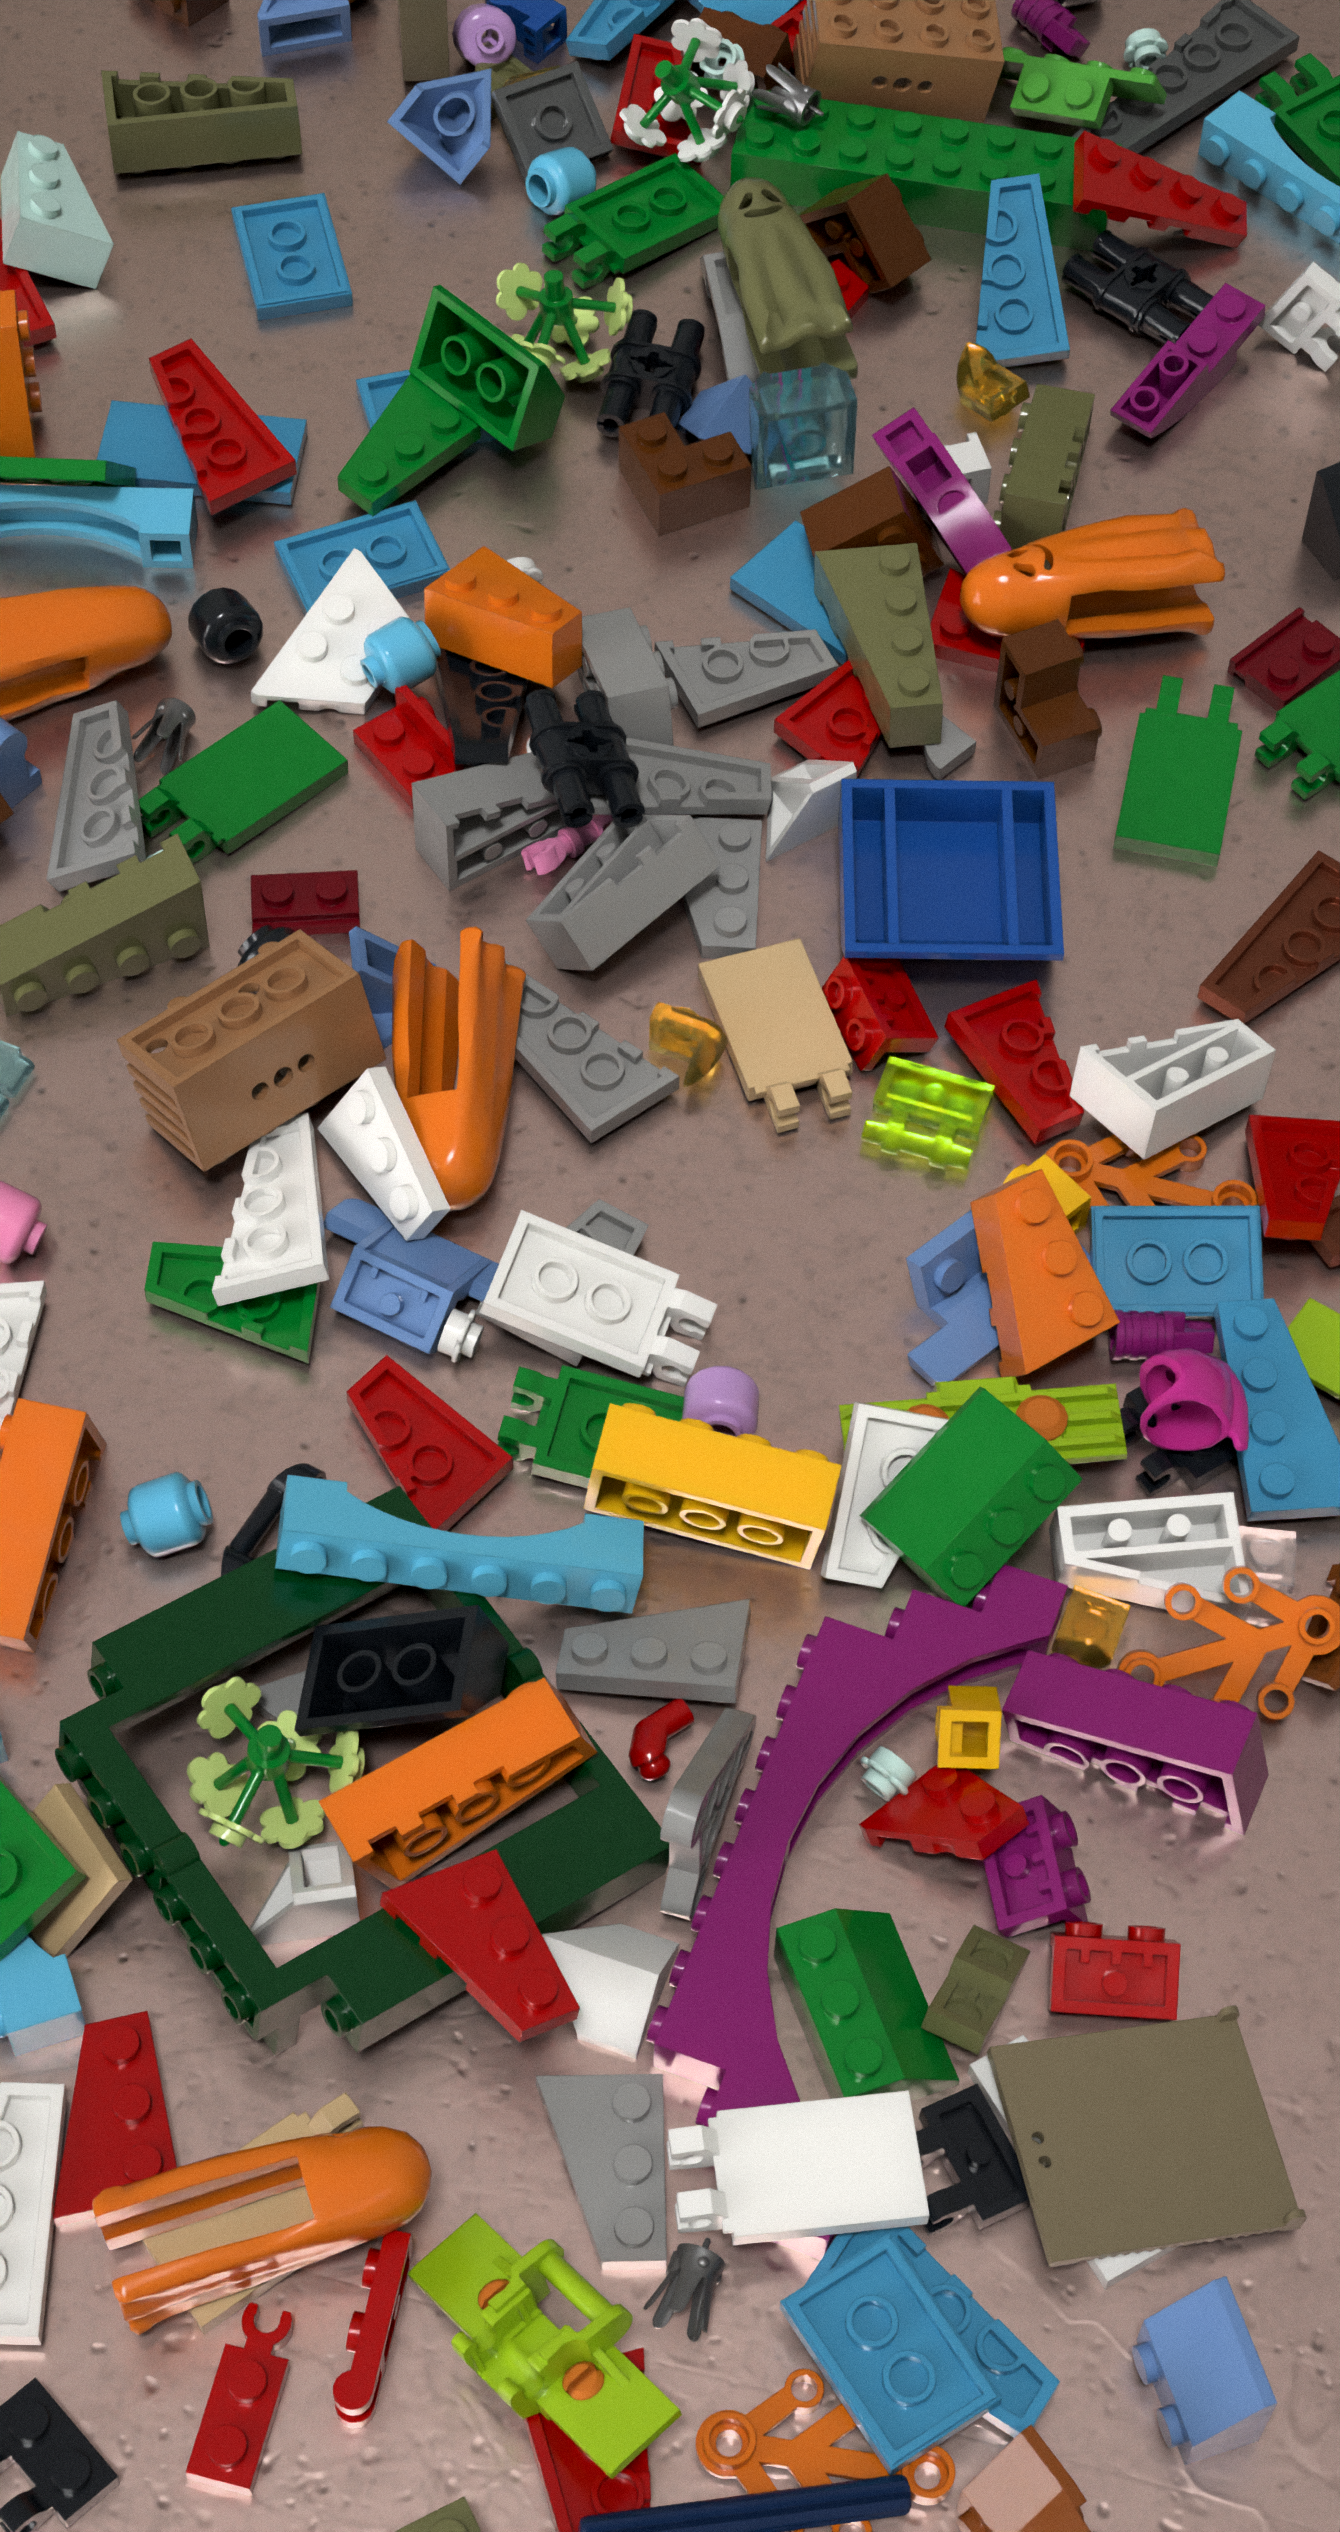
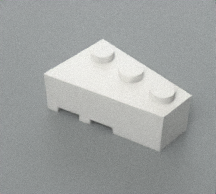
M1239 1019L1176 1029L1173 1038L1147 1042L1144 1035L1128 1038L1125 1047L1100 1051L1097 1044L1080 1046L1069 1096L1145 1160L1263 1099L1276 1049Z
M1234 1492L1069 1505L1056 1508L1049 1527L1056 1582L1068 1585V1588L1164 1610H1167L1164 1605V1596L1168 1588L1176 1583L1184 1582L1194 1586L1205 1600L1244 1620L1248 1613L1251 1601L1244 1604L1235 1603L1227 1597L1222 1588L1223 1576L1230 1568L1245 1566ZM1237 1574L1231 1579L1230 1590L1232 1593L1245 1595L1249 1592L1247 1574ZM1185 1590L1175 1593L1171 1600L1172 1608L1178 1612H1187L1194 1604L1192 1593Z

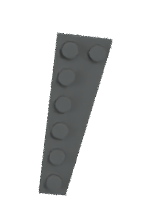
M1221 0L1201 18L1200 26L1190 35L1184 33L1174 43L1172 52L1163 60L1158 57L1148 66V70L1157 76L1167 93L1164 104L1117 97L1109 103L1101 129L1082 127L1072 137L1079 138L1085 130L1101 138L1109 139L1116 144H1122L1123 148L1138 154L1296 52L1300 36L1251 0Z

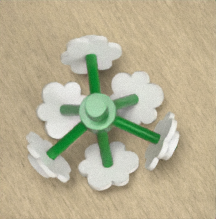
M693 18L690 22L678 19L674 21L671 27L672 34L674 35L671 43L674 48L684 52L681 65H673L668 60L659 62L655 68V75L661 80V87H658L654 92L656 103L647 114L638 105L630 104L628 108H623L620 111V117L625 121L624 129L628 137L635 143L649 148H654L655 145L661 147L667 141L665 134L659 129V122L656 120L660 113L662 118L668 122H676L682 117L686 120L691 134L687 140L677 145L679 151L678 158L681 162L691 160L703 162L714 157L718 153L719 148L726 144V135L730 131H736L742 124L747 113L749 101L752 98L755 79L753 73L748 71V64L745 60H738L736 64H727L723 72V80L698 77L695 72L690 71L693 62H702L705 57L714 59L718 56V46L721 44L722 35L717 29L710 27L699 18ZM706 88L720 90V98L723 100V103L709 96ZM706 105L716 111L713 121L715 125L712 129H700L696 119L697 108H702Z

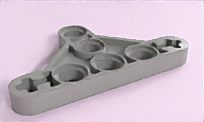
M726 1707L672 1790L660 1833V1839L669 1842V1870L661 1901V1913L691 1921L694 1917L703 1890L710 1856L737 1775L746 1761L751 1746L757 1718L754 1714Z

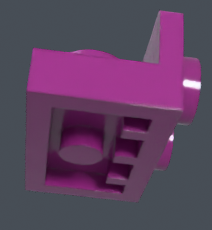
M1043 1795L1018 1802L1025 1810L1029 1825L984 1859L998 1931L1009 1938L1064 1919L1066 1921L1088 1922L1084 1904L1091 1901L1090 1889L1082 1870L1075 1866L1072 1847L1078 1845V1837L1070 1815L1067 1811L1061 1812Z

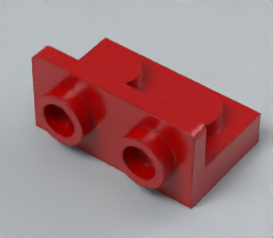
M407 685L395 688L396 707L353 730L354 744L413 810V782L464 770L463 764H455L448 731L436 719L435 712L430 703L423 696L417 697Z
M843 956L822 986L835 1021L860 1071H871L885 1052H929L939 1039L899 959L845 958Z
M1066 1921L1065 1932L1050 1931V1945L1052 1946L1049 1995L1050 2012L1177 2020L1181 1944L1173 1939H1165L1166 1928L1128 1925L1127 1936L1103 1935V1924Z

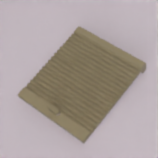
M1237 2006L1224 2007L1215 2016L989 2047L987 2055L1049 2267L1075 2264L1082 2260L1091 2261L1095 2258L1103 2259L1107 2256L1115 2257L1120 2254L1126 2256L1132 2252L1138 2254L1145 2250L1151 2252L1157 2248L1163 2250L1167 2247L1175 2248L1180 2245L1188 2246L1192 2243L1213 2242L1217 2239L1223 2241L1229 2237L1235 2239L1239 2236L1260 2235L1264 2232L1272 2233L1276 2230L1300 2229L1307 2217L1305 2211L1298 2208L1237 2022L1240 2016ZM1032 2137H1037L1038 2139H1040L1041 2143L1039 2144L1036 2140H1033Z

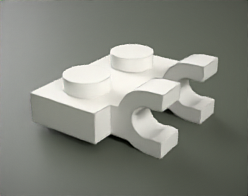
M1313 261L1265 312V317L1259 323V326L1291 353L1295 354L1300 348L1304 349L1310 354L1316 365L1326 372L1339 357L1337 354L1340 352V283ZM1326 323L1330 327L1323 329L1321 326Z

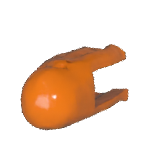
M1182 508L1172 514L1126 515L1083 525L1034 540L1022 547L987 558L968 572L961 586L959 600L964 614L976 629L998 638H1003L1059 619L1069 637L1073 636L1076 639L1134 637L1173 632L1207 635L1213 629L1215 618L1207 603L1198 597L1194 584L1223 581L1225 568L1224 563L1219 562L1215 556L1213 542L1206 529L1198 526L1193 510ZM1046 559L1050 563V570L1044 568Z
M132 585L66 588L0 598V717L5 721H10L56 702L78 696L106 683L129 669L143 666L152 661L168 646L172 637L171 618L164 603L147 589Z
M476 926L464 928L460 931L459 981L447 969L433 966L426 958L425 949L413 939L403 941L400 944L394 959L392 974V1061L395 1088L450 1206L449 1211L464 1210L473 1206L483 1198L494 1180L508 1118L521 1000L526 977L525 971L520 967L506 964L505 947L483 941V931ZM458 1041H459L458 1081H457V1089H453V1087H454V1081H455V1075H456V1066H457V1057H458Z
M367 2126L346 2133H321L221 2154L129 2184L104 2189L93 2199L92 2207L98 2227H101L109 2250L203 2221L259 2199L301 2186L306 2187L314 2214V2219L283 2230L219 2246L113 2280L114 2294L120 2303L124 2320L128 2321L132 2332L140 2335L170 2316L241 2292L359 2244L382 2237L408 2224L421 2211L430 2191L432 2170L423 2146L408 2132L384 2126Z

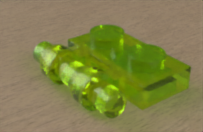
M889 1056L873 1098L872 1111L888 1115L890 1118L887 1125L867 1119L862 1131L861 1140L880 1145L881 1152L897 1156L899 1151L929 1159L928 1165L945 1170L947 1165L968 1171L974 1150L956 1145L954 1141L956 1135L978 1141L993 1100L995 1085ZM912 1122L937 1129L938 1132L935 1138L907 1131L906 1128L908 1123Z

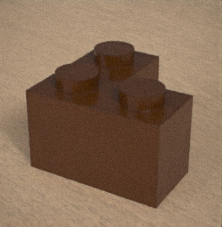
M888 173L837 188L798 214L826 257L844 253L853 273L869 286V294L894 287L932 260L924 245V238L921 232L914 226L902 202V195L897 186L892 183Z
M665 412L619 426V470L659 537L750 507L752 465L731 431L685 446Z
M890 466L800 512L814 559L815 551L917 543L923 577L945 565L933 528L926 515Z
M1059 619L1003 637L999 657L993 706L1038 779L1095 761L1098 738L1102 735V726L1097 712L1091 707L1087 708L1078 691L1080 667L1084 664L1081 645L1075 637H1069Z

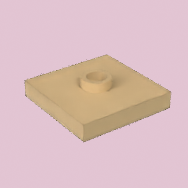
M62 1783L55 1784L32 1813L87 1877L31 1933L39 1946L49 1955L56 1957L66 1954L67 1958L133 1878L72 1784Z

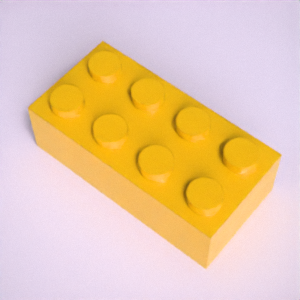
M610 1403L593 1463L583 1509L611 1517L644 1521V1526L810 1570L826 1531L842 1465L829 1462L825 1455L813 1450L799 1449L791 1452L772 1447L768 1440L757 1435L740 1434L735 1437L716 1432L711 1425L697 1419L686 1418L675 1421L656 1416L655 1411L641 1404L626 1403L619 1406Z

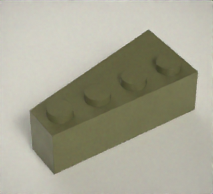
M101 70L114 174L128 172L140 174L156 169H187L195 165L213 163L234 164L241 160L260 158L281 159L288 155L302 154L298 105L293 78L232 76L226 84L216 83L204 74H188L185 82L161 81L160 73L141 72L140 80L119 79L118 71Z
M1037 384L1032 402H1023L1017 432H1022L1021 439H1013L1008 467L1012 468L1011 473L1004 474L999 504H1003L1002 511L995 510L993 517L994 522L1012 550L1034 540L1066 530L1090 431L1095 394ZM1046 559L1044 568L1050 570V563Z
M917 543L815 551L814 593L820 605H824L829 615V624L836 639L840 638L848 654V660L853 667L854 676H858L861 681L865 695L870 703L869 707L888 747L941 743L943 700Z
M178 834L160 842L164 851L141 863L135 855L117 864L116 866L120 873L94 887H90L88 882L85 881L69 889V894L63 898L61 904L49 910L40 904L0 925V1004L6 1017L23 1011L36 1010L46 1003L75 993L88 992L95 986L123 976L137 975L149 967L175 958L191 956L198 950L210 946L201 881Z

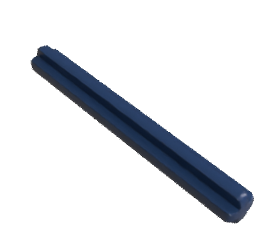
M899 2474L588 2515L580 2519L578 2532H784L904 2516L910 2511L912 2496L906 2476Z

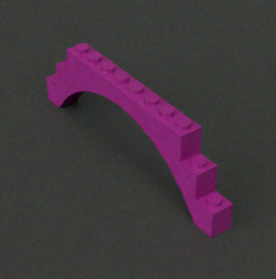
M1004 1564L995 1574L993 1582H987L976 1594L972 1609L913 1589L905 1610L898 1607L894 1608L885 1636L827 1616L824 1617L817 1636L806 1635L796 1664V1668L803 1670L797 1687L789 1684L786 1685L776 1713V1719L783 1721L776 1738L765 1737L756 1761L755 1770L762 1773L756 1790L745 1788L740 1798L734 1817V1823L741 1825L734 1844L724 1841L718 1853L712 1875L720 1878L714 1895L709 1897L703 1894L696 1908L691 1930L698 1932L692 1950L688 1952L681 1949L675 1960L669 1979V1985L676 1987L669 2008L658 2005L647 2033L646 2041L654 2043L653 2067L708 2086L701 2101L695 2124L708 2127V2118L716 2117V2112L720 2110L800 2102L777 2038L767 1969L770 1922L786 1864L816 1806L857 1756L905 1717L948 1695V1685L965 1686L1020 1669L1028 1650L1047 1655L1063 1611L1068 1585ZM835 2234L771 2242L821 2260L833 2242Z

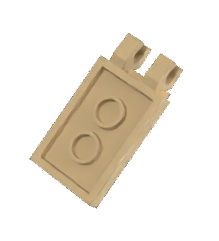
M800 938L698 963V979L747 1100L749 1102L764 1098L777 1133L799 1128V1120L795 1113L800 1112V1104L794 1090L815 1084L830 1120L851 1115V1106L848 1099H852V1090L846 1076L852 1075L853 1061Z
M345 2092L321 2107L312 2119L306 2111L299 2116L292 2112L237 2151L321 2133L350 2132L363 2127V2122L359 2118L361 2113ZM301 2186L259 2199L209 2219L141 2240L155 2263L161 2265L219 2246L283 2230L314 2219V2214L306 2187ZM295 2271L241 2292L194 2307L188 2311L205 2335Z

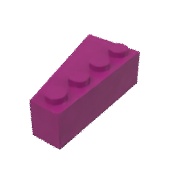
M1028 1650L1002 1708L1010 1741L1081 1770L1088 1768L1090 1762L1098 1764L1107 1776L1115 1780V1784L1137 1792L1139 1786L1144 1784L1155 1787L1174 1798L1172 1807L1194 1816L1199 1806L1227 1817L1224 1828L1243 1836L1246 1833L1269 1775L1258 1713L1250 1711L1246 1706L1235 1701L1222 1700L1216 1702L1194 1696L1186 1689L1177 1685L1165 1684L1158 1686L1139 1681L1122 1670L1106 1669L1103 1671L1081 1665L1064 1654L1052 1653L1048 1656Z

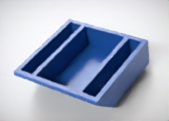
M841 779L838 813L841 948L845 958L1063 961L1064 944L1054 782Z

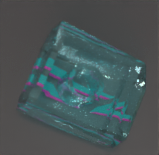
M822 362L819 366L772 374L764 371L749 388V422L755 490L853 474L857 397L846 371Z

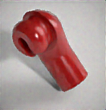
M683 1699L672 1700L639 1721L633 1729L628 1757L631 1766L638 1767L639 1774L644 1780H656L669 1771L671 1762L664 1754L667 1739L694 1723L693 1714Z

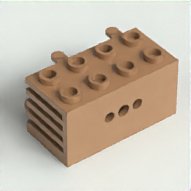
M807 0V6L804 5L802 12L803 20H800L799 34H796L793 45L795 76L803 85L821 91V99L984 123L1004 65L995 0Z
M301 929L278 943L274 941L263 944L258 949V955L190 996L173 998L167 1004V1010L117 1039L123 1058L129 1062L126 1065L128 1072L136 1079L132 1083L135 1091L142 1096L139 1099L141 1107L149 1113L145 1115L147 1123L204 1172L217 1164L225 1162L231 1155L260 1137L273 1132L276 1127L305 1109L318 1104L323 1098L350 1081L359 1078L367 1068H373L386 1060L360 974ZM166 1047L161 1052L151 1053L157 1048Z

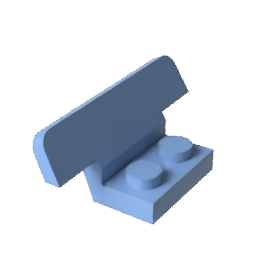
M351 1198L343 1200L327 1212L324 1220L325 1229L357 1243L353 1248L330 1308L427 1354L437 1352L441 1334L457 1301L464 1300L467 1295L481 1302L485 1299L499 1265L431 1232L424 1239L406 1241L380 1208L360 1199Z
M972 1210L906 1257L917 1306L940 1328V1330L907 1354L910 1366L932 1386L935 1385V1382L957 1381L1000 1348L996 1326L991 1325L989 1309L993 1308L987 1273H982ZM1082 1246V1248H1083V1250H1084V1252H1085V1254H1086V1256H1087V1258H1088V1260H1089V1262H1090V1254H1089V1253L1086 1251V1249Z

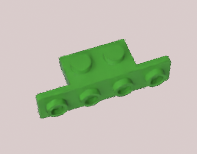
M1003 48L1004 65L999 78L1018 81L1010 105V109L1016 116L1101 129L1111 96L1156 104H1164L1167 93L1157 76L1144 68L1133 67L1130 71L1113 69L1108 64L1095 60L1088 61L1087 64L1070 62L1065 57L1057 54H1046L1042 58L1027 55L1024 51L1017 48Z

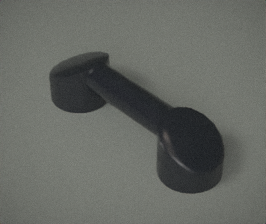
M301 1463L291 1466L278 1474L271 1481L266 1493L234 1539L225 1547L221 1565V1576L254 1560V1558L250 1557L280 1514L287 1475L326 1479V1473L310 1464Z

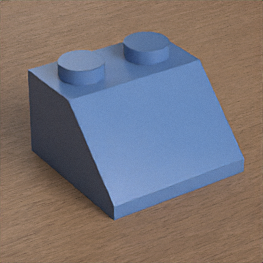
M1225 2276L1209 2282L1145 2319L1136 2339L1137 2345L1132 2347L1134 2363L1142 2382L1145 2385L1153 2383L1162 2407L1156 2410V2415L1163 2439L1169 2448L1178 2447L1184 2465L1258 2442L1277 2405L1235 2296Z

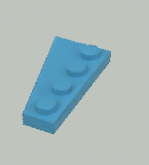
M594 0L565 40L569 55L591 58L593 60H611L632 41L634 33L639 34L675 0Z
M1039 173L991 180L973 372L1068 359L1070 346Z
M1275 1299L1217 1302L1214 1316L1221 1360L1226 1362L1236 1374L1244 1388L1248 1405V1449L1245 1451L1236 1450L1247 1521L1340 1516V1444Z
M908 2226L905 2228L897 2227L836 2235L805 2285L890 2232L1002 2397L1001 2404L982 2416V2418L1013 2438L1028 2426L1032 2425L1035 2427L1055 2394L1060 2381L999 2319L994 2320L972 2297L973 2292L955 2274L951 2276L926 2250L927 2245Z

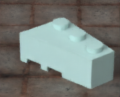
M17 131L1 174L3 264L96 289L114 243L64 144L54 142L44 135H30Z

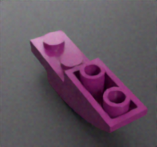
M1225 283L1174 344L1168 340L1111 408L1110 415L1150 439L1177 423L1237 362V350L1264 319L1265 305Z
M914 407L872 434L876 445L918 503L930 525L965 575L983 560L1012 550L957 464Z

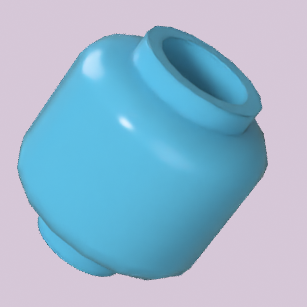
M562 147L541 154L531 162L526 177V191L531 202L541 211L548 215L564 214L566 204L596 191V171L593 164L582 151L575 147Z
M398 617L366 637L364 641L366 658L360 661V665L368 681L375 688L383 685L388 691L395 694V688L407 685L412 689L432 677L437 669L436 659L441 656V651L433 633L423 621L414 622L410 618Z
M173 1472L133 1487L128 1494V1510L120 1513L121 1525L128 1542L131 1545L140 1543L142 1548L155 1558L197 1545L205 1537L206 1526L213 1523L212 1509L202 1484L198 1480L190 1481L179 1472Z

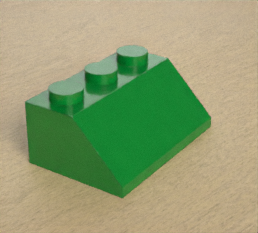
M437 285L433 287L409 372L511 451L552 438L565 395L547 365L443 286Z
M979 1387L859 1516L935 1594L949 1602L965 1607L1083 1478L1044 1437L985 1388Z
M834 1908L776 1928L774 1959L830 2099L909 2090L910 2100L914 2101L959 2085L960 2080L942 2038L921 2028L929 2006L890 1913Z

